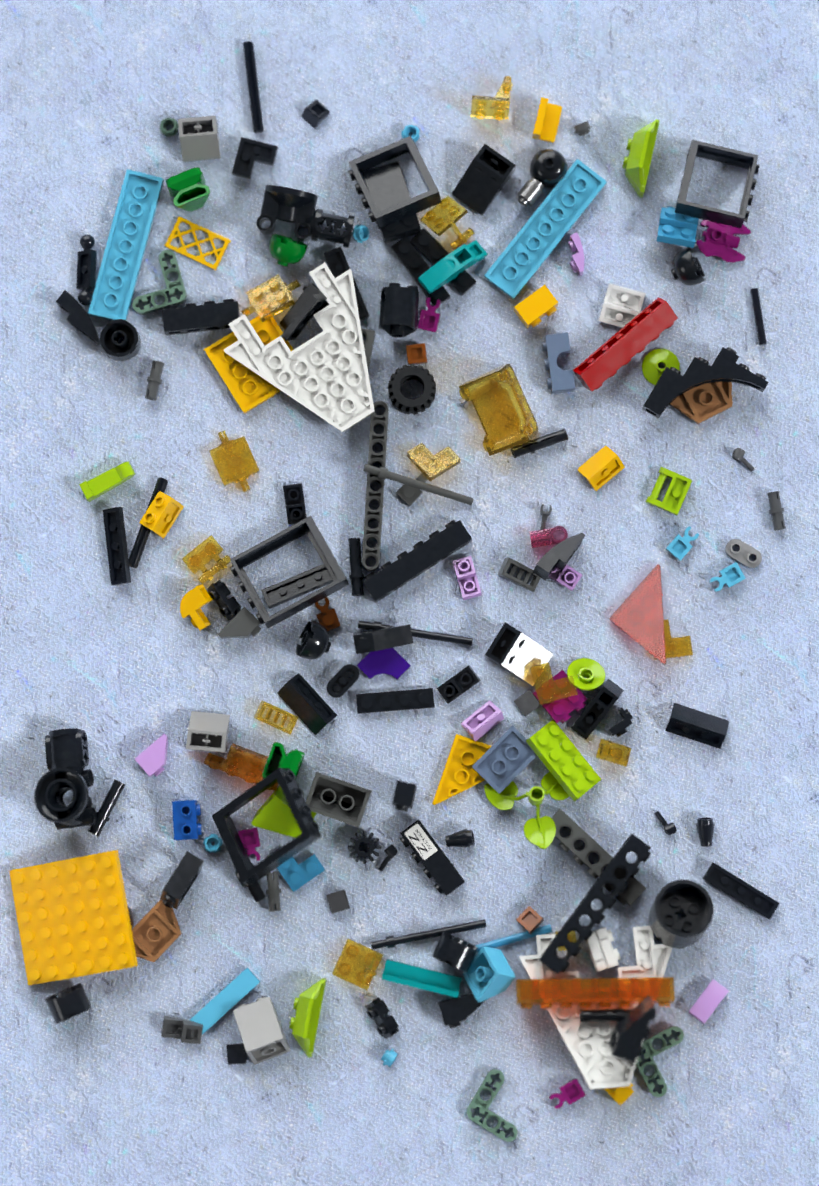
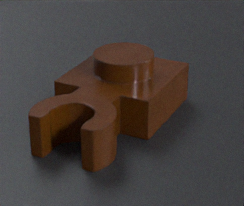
M327 597L324 598L326 601L324 606H320L318 602L315 603L316 608L321 610V613L316 614L320 624L328 631L341 627L335 609H328L329 599Z

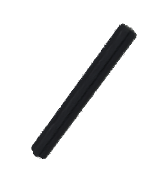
M252 41L243 42L253 130L254 133H261L264 129L254 46Z
M158 478L147 509L159 491L165 492L168 484L167 479ZM143 525L140 527L129 557V566L132 568L138 567L151 531Z

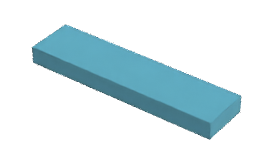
M247 967L194 1015L190 1021L203 1025V1035L260 983L259 979Z

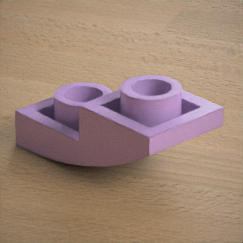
M576 232L570 235V242H568L571 251L576 252L571 257L570 266L574 273L577 272L581 276L584 271V251L580 237Z
M471 556L453 560L463 600L481 596L482 593Z
M566 564L562 571L555 567L548 577L572 591L582 577V574Z
M713 979L688 1013L705 1024L729 990Z

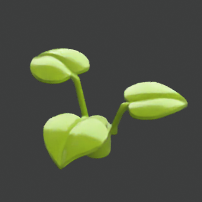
M548 772L542 778V788L534 786L529 792L519 797H516L518 787L513 781L500 794L488 783L485 784L484 791L488 801L499 810H510L514 805V800L519 801L528 797L529 803L536 806V818H531L525 823L524 835L530 843L541 849H546L551 845L556 834V825L549 816L540 818V804L543 802L544 796L550 794L552 799L558 801L569 797L551 772Z

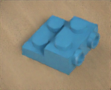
M671 206L667 208L662 207L656 241L694 248L699 218L675 213V208Z

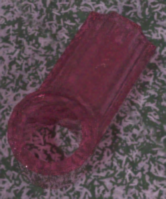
M556 526L549 529L530 531L532 548L559 544L568 539L567 530L562 526ZM562 531L565 536L562 540H556L554 533Z

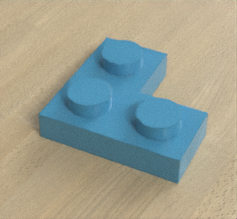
M315 854L299 865L294 857H291L277 867L293 892L325 871V868Z

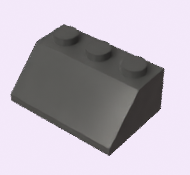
M316 772L306 804L312 812L359 827L372 791Z

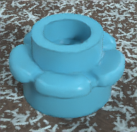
M414 125L405 126L401 133L402 138L409 137V133H413L411 136L413 141H418L420 138L419 128Z
M356 225L352 231L354 240H357L358 243L368 240L369 229L363 225Z
M210 834L209 837L204 839L203 844L207 852L217 853L220 851L223 842L218 835Z
M393 1048L390 1051L386 1050L382 1056L383 1065L391 1067L398 1053L394 1052Z

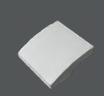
M609 283L599 321L623 328L641 312L646 293Z

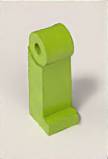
M127 461L79 485L86 499L91 502L134 477L135 472L130 462Z

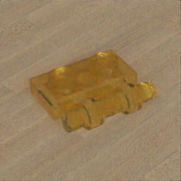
M212 535L182 558L193 574L199 570L202 571L203 575L198 578L202 584L207 580L211 581L217 572L227 568L226 565L231 562V558L228 555L223 559L218 556L224 550ZM214 559L217 563L207 570L205 565Z

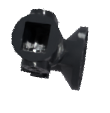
M266 185L261 213L257 219V227L261 233L269 235L275 230L276 220L295 223L294 233L301 242H307L310 239L317 242L318 239L341 243L343 247L349 248L355 216L349 215L347 218L323 213L322 209L315 210L318 196L313 193L288 187ZM270 221L271 225L269 228L263 229L261 227L262 223ZM326 221L328 228L326 227L322 232L319 225H323ZM345 224V229L347 231H344L343 234L340 236V232L338 229H341L342 226ZM306 228L308 229V234L300 236L298 234L299 230Z
M76 728L51 731L49 735L45 736L46 763L49 771L41 777L36 786L34 795L36 807L44 818L55 823V827L58 830L95 825L97 822L95 809L93 807L85 808L88 801V787L94 784L92 771L90 769L83 770L89 764L86 732ZM72 790L73 799L66 806L63 796L67 791Z

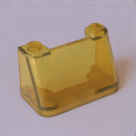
M510 364L502 365L459 386L460 396L468 402L472 401L484 428L486 436L482 444L485 451H488L489 456L528 442L538 433L537 422Z

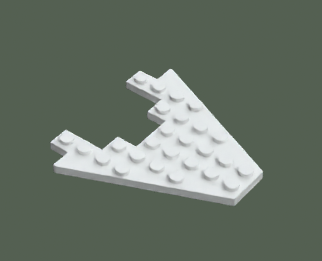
M323 263L309 272L319 290L327 297L326 301L329 304L313 315L323 330L321 333L293 351H290L281 336L264 345L245 314L228 324L238 341L225 348L224 352L343 433L373 414L375 410L352 271L349 269L335 278L326 263Z
M651 926L632 928L636 966L617 968L619 987L581 990L579 971L559 972L557 974L542 963L539 958L556 934L536 935L538 955L520 956V961L590 1090L629 1087L638 1057L635 1063L613 1056L609 1047V1041L618 1022H580V1009L610 1010L617 1009V1007H621V1009H634L647 996L652 998L655 1006L672 948L664 944L654 945Z

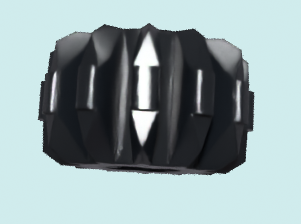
M363 831V838L360 837L358 832L355 833L358 840L350 838V841L355 843V846H348V849H355L354 852L350 853V856L358 854L355 859L356 862L363 857V864H366V857L368 856L369 860L373 862L374 859L371 854L379 856V853L375 852L374 848L381 849L380 845L374 846V843L378 842L379 838H375L372 841L371 838L374 835L372 832L368 838H366V831ZM361 842L369 843L370 848L368 849L370 850L367 853L360 851Z

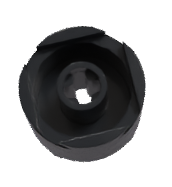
M123 319L112 320L104 327L100 334L101 346L110 358L117 361H126L137 355L141 344L140 336L136 328L128 321ZM119 337H122L124 340L119 344L117 341H119Z
M443 931L432 957L467 972L479 947L470 943L467 944V941Z
M81 983L58 992V997L54 994L45 998L56 1024L91 1009L90 1002Z

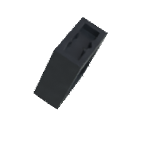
M188 851L186 852L162 890L160 900L163 901V905L170 909H177L201 872L203 860Z

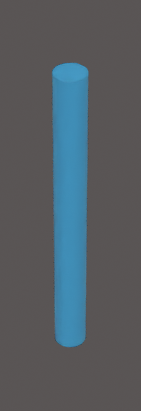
M551 925L536 928L531 934L525 931L476 945L479 947L477 952L483 946L497 948L536 937V935L552 932Z

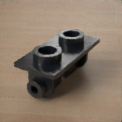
M218 580L207 589L213 599L212 601L217 603L220 613L228 621L239 613L241 606L234 596L230 599L226 598L231 592L224 582Z
M378 997L373 1002L365 1005L368 1016L375 1021L377 1031L381 1036L387 1039L399 1032V1025L392 1015L387 1018L384 1016L390 1011L383 1000Z

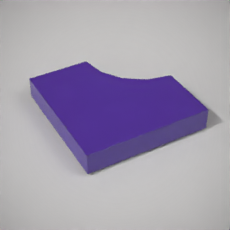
M394 648L370 652L357 664V667L369 679L381 674L391 675L398 679L411 665Z

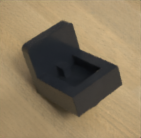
M622 707L618 709V712L623 721L608 730L611 736L615 734L617 737L627 732L626 727L632 724V715L628 709L624 710Z

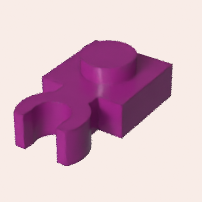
M428 297L426 299V306L428 308L427 310H421L418 328L437 332L441 314L436 313V309L440 307L441 300L437 299V304L432 306L430 304L431 298Z
M258 828L238 831L244 848L247 849L248 856L255 854L257 861H260V854L255 849V847H261Z
M574 1078L559 1087L561 1090L560 1094L553 1093L549 1098L550 1100L553 1098L559 1099V1103L554 1106L555 1109H559L564 1101L567 1100L570 1105L586 1096L577 1078Z

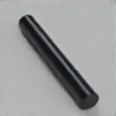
M758 288L751 289L758 341L759 345H766Z

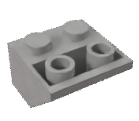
M216 115L178 119L183 162L221 158Z
M192 711L188 726L186 749L226 753L230 715Z

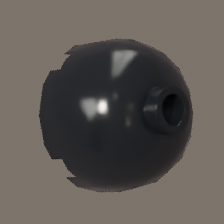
M554 149L539 151L530 163V175L532 178L540 181L544 188L555 187L567 172V163L564 156Z
M687 247L676 254L673 260L674 269L671 270L675 280L679 279L685 285H696L706 281L698 258L692 257L694 251L691 247Z
M309 621L299 637L302 640L301 645L297 644L296 655L306 659H317L324 652L327 653L331 646L328 630L316 621Z

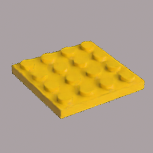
M269 310L249 321L264 345L272 342L283 333ZM231 332L205 348L204 351L239 407L246 414L280 393L281 390L224 352L225 348L238 341L234 332ZM285 341L290 351H293L294 349L289 341Z

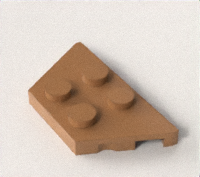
M732 382L708 383L692 388L678 396L670 405L696 424H700L732 407Z
M162 900L132 929L136 957L155 962L182 934L173 908L170 909L163 905Z

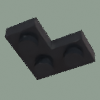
M241 137L232 175L251 179L255 162L274 166L278 146Z

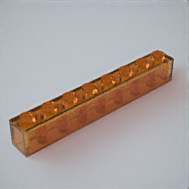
M674 977L516 979V1006H521V1009H532V1006L550 1009L552 1005H560V1008L563 1009L572 1008V1005H580V1008H591V1005H599L600 1008H610L611 1004H619L621 1008L631 1007V1004H640L647 996H650L653 1003L658 1004V1007H670V1004H673L675 1001Z

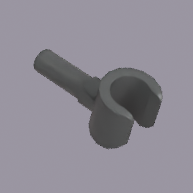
M736 448L732 454L733 459L743 463L752 472L755 468L743 458L745 451Z
M544 504L541 505V532H545L546 521L552 511L551 505L549 512H544Z

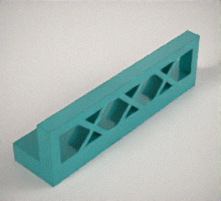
M386 959L382 980L458 998L462 980L461 977Z

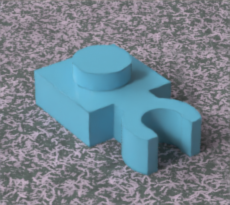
M690 526L685 529L684 537L678 534L666 548L678 561H681L693 547L689 542L695 541L699 536L698 533L694 537L688 535V531L691 529Z
M737 562L719 571L721 577H713L709 583L717 581L719 587L714 589V591L718 592L723 588L724 584L730 588L746 578Z

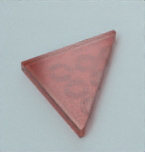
M657 564L612 614L609 620L665 666L667 660L661 567Z

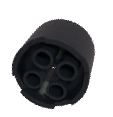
M676 880L665 885L658 893L649 912V925L657 937L656 939L668 947L679 949L698 942L713 918L714 907L712 899L701 885L690 880ZM678 913L681 914V920L677 919Z

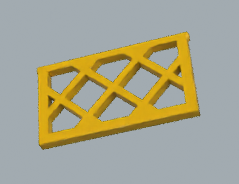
M179 216L165 247L216 270L231 240ZM183 222L190 225L191 229L180 233L179 226ZM195 231H203L209 237L198 241ZM193 233L196 242L185 246L182 236ZM180 238L182 247L177 248L170 245L173 239ZM218 238L224 241L223 247L216 249L213 239ZM210 241L213 251L203 254L199 244ZM197 245L200 255L194 256L187 253L186 249ZM215 254L216 261L214 265L205 261L204 257Z

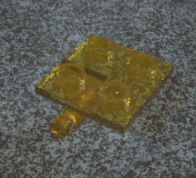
M510 76L504 77V81L495 97L472 95L471 117L478 119L494 118L495 120L508 119L510 91L513 87L512 78Z
M446 196L441 200L442 203L437 204L430 211L426 212L419 220L439 237L451 227L458 238L450 246L453 250H456L460 245L466 244L467 239L475 233L469 227V229L461 234L455 223L467 214L468 211L451 197Z
M347 939L332 975L368 990L373 976L377 975L376 970L383 954Z

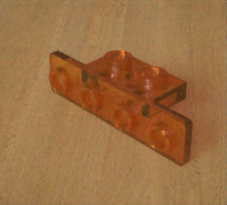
M232 743L226 759L208 753L204 764L212 769L222 770L230 776L240 777L248 783L257 784L264 779L262 774L268 757ZM275 783L267 790L276 791L279 783Z

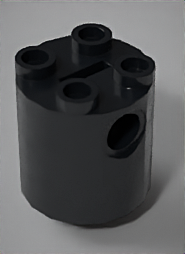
M389 283V287H383L381 290L379 328L386 331L391 337L402 338L417 330L419 304L417 286L400 287L399 283Z

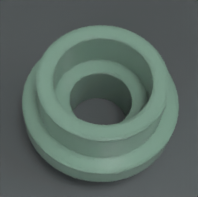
M173 118L162 120L160 123L162 134L167 137L177 134L179 130L178 122ZM168 125L173 126L172 130H167L166 127Z

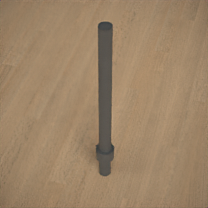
M365 464L363 471L377 475V478L383 480L387 478L468 505L473 503V498L390 472L384 467L377 468Z

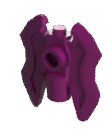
M708 220L701 221L700 225L707 227L706 231L702 232L705 242L697 240L696 244L706 257L717 256L726 262L745 260L746 257L732 248L737 249L740 242V237L735 235L751 234V231L746 226L742 225L741 228Z

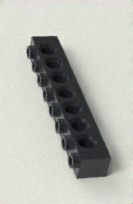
M631 833L540 956L539 960L557 974L560 971L562 973L565 972L570 965L568 960L572 955L576 957L581 950L579 945L583 940L587 941L591 937L593 926L595 924L599 925L605 917L603 915L604 911L607 908L610 910L617 901L614 899L618 892L621 894L628 886L626 881L629 877L634 878L640 869L637 866L641 861L645 862L651 855V852H649L650 846ZM628 852L636 854L635 862H627L626 855ZM619 867L625 871V875L621 879H617L614 875L615 869ZM606 883H610L613 886V892L609 895L603 892V886ZM594 899H599L602 903L599 910L591 908V902ZM582 915H588L590 918V923L587 926H582L579 923ZM570 931H576L579 935L575 942L568 940V933ZM565 947L567 950L566 956L558 957L556 955L557 948Z

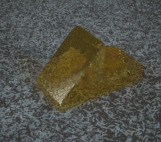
M601 739L596 758L627 767L631 748Z

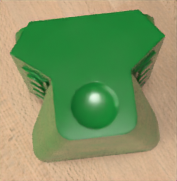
M194 167L172 176L166 181L169 193L174 197L173 202L175 206L188 212L202 208L210 195V189L207 185H204L205 178L199 167Z
M275 742L262 777H267L278 768H289L294 773L296 780L305 753L295 749L286 754L283 744Z

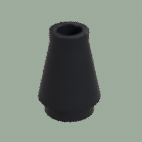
M704 817L697 819L696 827L700 844L703 847L712 846L715 826L713 818Z
M466 828L445 836L447 847H470V845L475 844L472 829L468 830Z

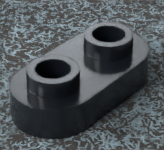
M352 664L343 666L327 684L329 695L334 698L342 697L358 680V668ZM348 671H352L354 673L352 678H348L346 676V673ZM334 685L340 686L338 692L333 691Z

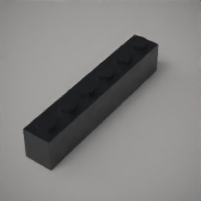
M452 520L445 525V530L433 532L429 535L430 539L426 542L420 541L413 546L414 549L409 553L407 551L402 552L397 556L398 560L391 563L389 561L380 567L382 570L375 574L373 571L365 576L363 584L375 603L470 543L472 538L460 520L457 522Z

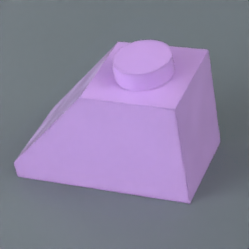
M163 734L135 758L149 777L153 775L157 777L165 770L163 767L166 765L168 736Z

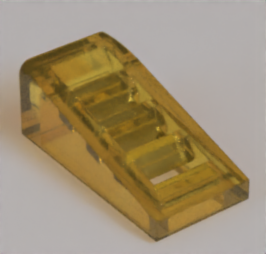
M263 700L254 718L288 734H291L298 720V716ZM266 707H269V709H268V711H267V713H266V715H265V718H263L262 715H263V713H264ZM273 710H275L276 713H275V715H274L272 721H270V720H269V719H270V716H271ZM282 713L283 717L278 725L276 724V722L280 714ZM287 717H290L287 727H283Z

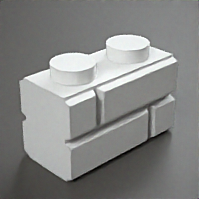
M606 927L594 930L591 937L585 941L596 972L619 965L618 960L621 959L618 949H613L611 943L614 941L612 932L607 930Z

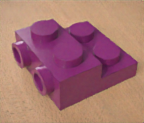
M561 670L533 693L556 723L560 721L563 724L571 717L569 713L574 709L578 712L586 706L584 701L587 698L580 689L570 683L564 670Z

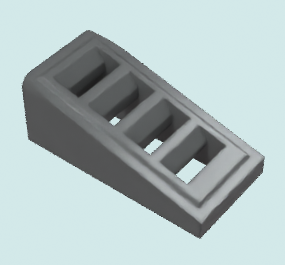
M511 558L504 559L497 574L532 592L535 591L541 578L533 573L532 569ZM512 565V568H511L509 574L506 573L507 570H508V568H509V566ZM518 568L519 571H518L517 576H516V578H515V577H513V575H514L516 569ZM524 571L527 572L523 581H521L520 579ZM533 575L534 577L530 585L527 584L530 576Z

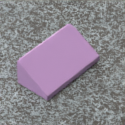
M489 700L465 719L461 726L476 742L504 719L503 713Z

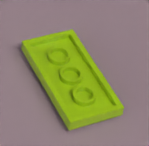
M551 720L526 740L527 744L574 802L602 780L554 720Z

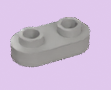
M732 539L726 544V554L747 568H755L761 563V553L743 541ZM733 545H737L739 547L738 552L733 551ZM754 555L755 561H750L749 556Z

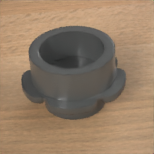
M588 121L575 125L574 129L576 132L574 133H578L579 136L590 133L589 129L592 126H589Z

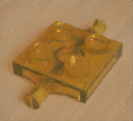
M277 274L246 292L251 306L241 310V312L246 317L255 312L261 321L264 322L296 304L292 298L291 291L301 287L297 279L287 285L282 281L280 275Z
M225 430L222 433L219 432L218 435L222 444L217 448L209 450V453L223 485L240 483L243 493L251 490L246 479L258 473L259 468L245 437L229 440Z

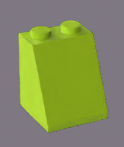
M279 785L258 809L251 824L255 827L296 838L301 834V831ZM311 811L313 819L315 818L316 813Z

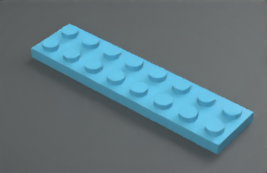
M577 159L566 172L563 179L558 182L486 272L484 278L514 300L607 184V181Z
M126 170L90 303L89 315L111 321L116 319L127 320L162 190L163 178Z

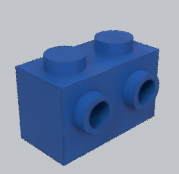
M197 800L173 801L174 840L199 839V835H202V824L198 823V816H201V805L197 804Z

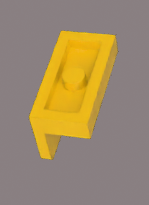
M541 97L532 138L554 143L562 106L548 103V98Z
M604 446L577 470L587 479L591 487L597 491L623 470L625 466L615 452L609 447Z

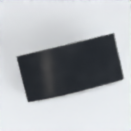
M302 483L283 485L288 525L296 524L307 518Z
M468 665L439 686L437 690L447 704H449L481 680L471 666Z

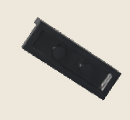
M310 283L280 321V325L285 329L281 335L285 341L296 339L313 315L326 301L327 297L314 283Z
M299 673L277 692L314 735H317L337 716Z
M674 703L665 731L721 749L726 737L729 721Z

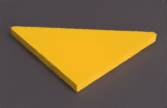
M456 734L432 804L436 805L485 781L472 766L492 746L479 741L475 742L473 739Z

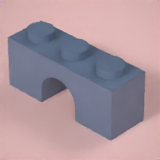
M568 332L545 335V341H542V350L547 354V359H544L545 371L549 370L550 377L546 378L547 388L551 389L552 394L574 392L573 370H562L557 365V359L560 356L570 354Z

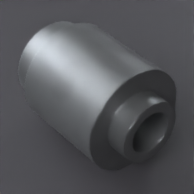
M535 178L528 180L517 194L518 202L525 207L528 205L532 206L543 192V184Z

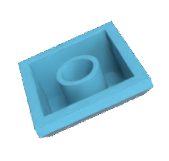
M485 946L475 956L468 971L463 972V976L477 1002H482L505 992L516 978L502 951Z

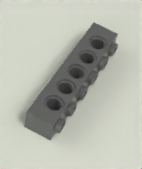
M559 809L551 817L556 825L555 837L560 841L559 846L566 852L570 850L575 855L573 859L581 866L584 863L589 868L587 872L596 879L601 875L603 868L610 863L613 857L566 813ZM563 826L570 829V835L566 838L562 837L559 833L560 828ZM578 839L584 842V848L581 851H577L574 848V842ZM591 853H596L599 857L596 864H591L588 861V856ZM619 867L615 869L614 875L617 879H621L624 877L625 871ZM629 877L626 881L628 884L627 888L622 894L619 892L616 899L623 905L627 903L631 906L646 889L635 877ZM606 883L603 886L609 892L613 890V886L610 883Z

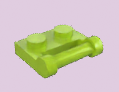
M660 467L658 479L650 497H647L645 502L677 516L692 480ZM666 477L672 478L663 501L657 500Z

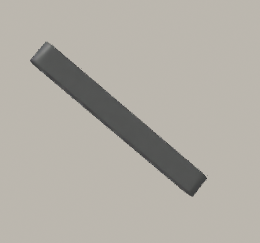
M377 401L374 403V410L377 407H383L385 413L383 415H377L375 412L371 414L368 465L372 466L374 463H379L385 468L389 411L385 402ZM378 425L384 428L381 434H376L373 431ZM380 444L383 447L382 452L375 453L372 450L373 446ZM367 472L362 564L365 570L372 572L377 570L380 564L385 480ZM373 482H378L381 488L373 491L370 485ZM377 501L380 506L378 509L372 510L369 507V503ZM370 520L378 521V527L375 529L369 528L368 522ZM371 538L378 542L374 548H370L366 544ZM370 557L376 560V564L373 567H368L365 564L366 560Z

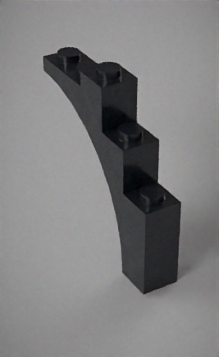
M722 347L712 366L708 365L709 362L704 358L694 357L684 376L680 375L681 372L676 368L666 367L642 409L659 418L666 407L678 396L704 384L734 382L763 392L769 382L766 381V377L750 372L749 367L746 365L736 364L739 356L736 355L737 352L729 347Z

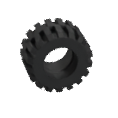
M403 365V368L396 369L388 383L390 401H392L394 407H397L400 412L404 411L405 414L414 413L415 415L420 411L422 413L427 407L431 406L432 401L435 399L436 383L434 377L429 373L428 369H423L421 365ZM411 379L419 381L423 385L422 395L416 399L404 397L401 393V385L405 381Z

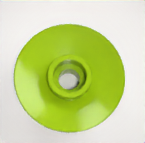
M659 348L650 351L642 362L643 375L653 385H656L665 368L660 369L658 367L659 363H663L665 368L674 367L680 371L678 358L667 349Z
M581 658L569 665L567 677L576 688L590 691L599 688L604 683L605 670L595 660Z

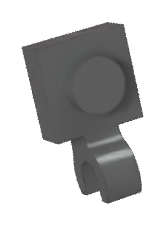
M421 473L416 480L425 483L428 478ZM405 484L396 492L409 506L423 493L420 489Z

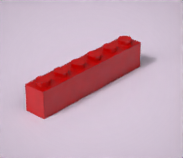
M658 297L578 365L573 372L588 390L593 392L599 389L605 380L614 376L619 368L628 364L633 356L642 352L647 344L656 340L665 329L670 328L678 317L667 301Z

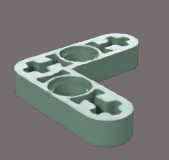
M164 250L159 255V262L167 288L136 297L132 303L136 313L140 315L165 309L167 306L182 304L186 300L187 294L175 254L170 250ZM165 255L173 257V259H170L172 267L176 266V268L168 269L166 261H163ZM169 273H177L178 279L175 282H170L167 278ZM178 290L180 293H183L180 295L181 299L176 297L170 298L172 302L168 301L166 293H169L170 296H173L175 291ZM156 296H164L165 302L162 305L155 304ZM148 298H151V303L154 306L150 308V304H147L143 310L139 307L136 308L139 305V301H142L144 304L149 303Z
M671 1026L645 1039L642 1045L643 1049H645L643 1056L645 1059L649 1057L650 1061H646L640 1066L639 1062L643 1061L641 1058H638L636 1064L650 1093L655 1097L664 1096L667 1092V1086L653 1056L679 1044L683 1040L684 1033L677 1026ZM672 1030H674L675 1032L679 1031L680 1034L678 1035V1039H669L668 1041L670 1042V1044L667 1045L666 1040L664 1039V1037H662V1035L665 1034L666 1037H669L672 1035ZM656 1038H660L663 1042L662 1048L658 1050L652 1047V1041ZM646 1065L654 1067L653 1075L647 1076L644 1074L643 1070ZM657 1075L659 1076V1079H656L657 1083L663 1085L661 1093L653 1092L655 1088L653 1081L648 1083V1080L654 1079Z
M492 1069L488 1072L468 1105L467 1116L470 1120L504 1141L511 1142L518 1135L516 1126L488 1109L504 1082L503 1072L499 1069ZM496 1073H499L501 1081L494 1083L493 1087H496V1090L493 1091L485 1083L488 1082L490 1084L492 1082L491 1074L496 1075ZM487 1089L491 1092L489 1100H482L480 1098L482 1090ZM479 1107V1112L483 1115L485 1111L488 1112L484 1117L483 1123L479 1121L482 1119L480 1116H471V1108ZM489 1117H495L498 1120L496 1127L491 1128L487 1126L486 1121ZM501 1122L505 1123L503 1125L505 1129L513 1128V1136L505 1137L506 1133L501 1129L500 1133L496 1132L500 1128Z

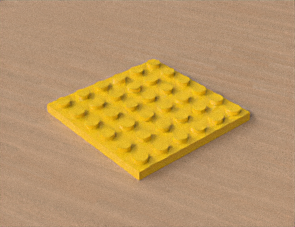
M118 850L9 870L28 986L138 966Z

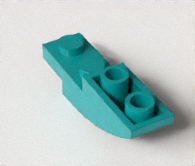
M476 240L468 245L464 244L433 265L417 280L430 294L455 279L459 273L487 256V252Z

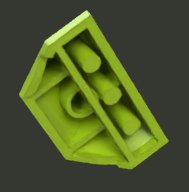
M658 119L635 132L633 138L628 139L626 150L630 151L629 156L624 157L622 168L626 169L625 176L640 197H643L660 122Z
M322 978L303 991L299 998H295L293 1009L296 1010V1015L291 1017L289 1029H293L292 1035L307 1057L311 1058L326 985L325 978Z

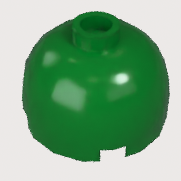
M272 234L269 242V251L271 256L278 260L277 264L288 267V264H296L303 259L308 245L301 241L297 243V241L292 240L293 238Z

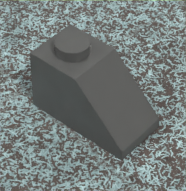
M243 607L218 635L222 639L249 638L251 635L255 637L261 630V624L253 614Z

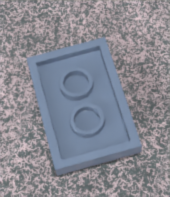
M512 725L472 768L500 794L537 755L527 744V739Z

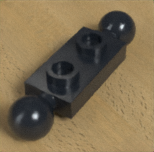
M86 234L80 239L83 251L78 252L76 289L82 290L78 295V301L82 305H89L91 303L93 295L89 290L95 288L96 251L91 250L95 245V239L93 236Z

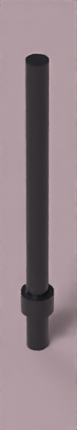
M359 621L358 623L359 629L366 630L395 627L384 625L382 622L374 621V623ZM411 629L412 637L472 646L473 638Z
M484 919L398 937L388 936L386 939L371 942L372 950L383 947L393 948L398 944L441 936L443 931L454 934L486 927V922Z

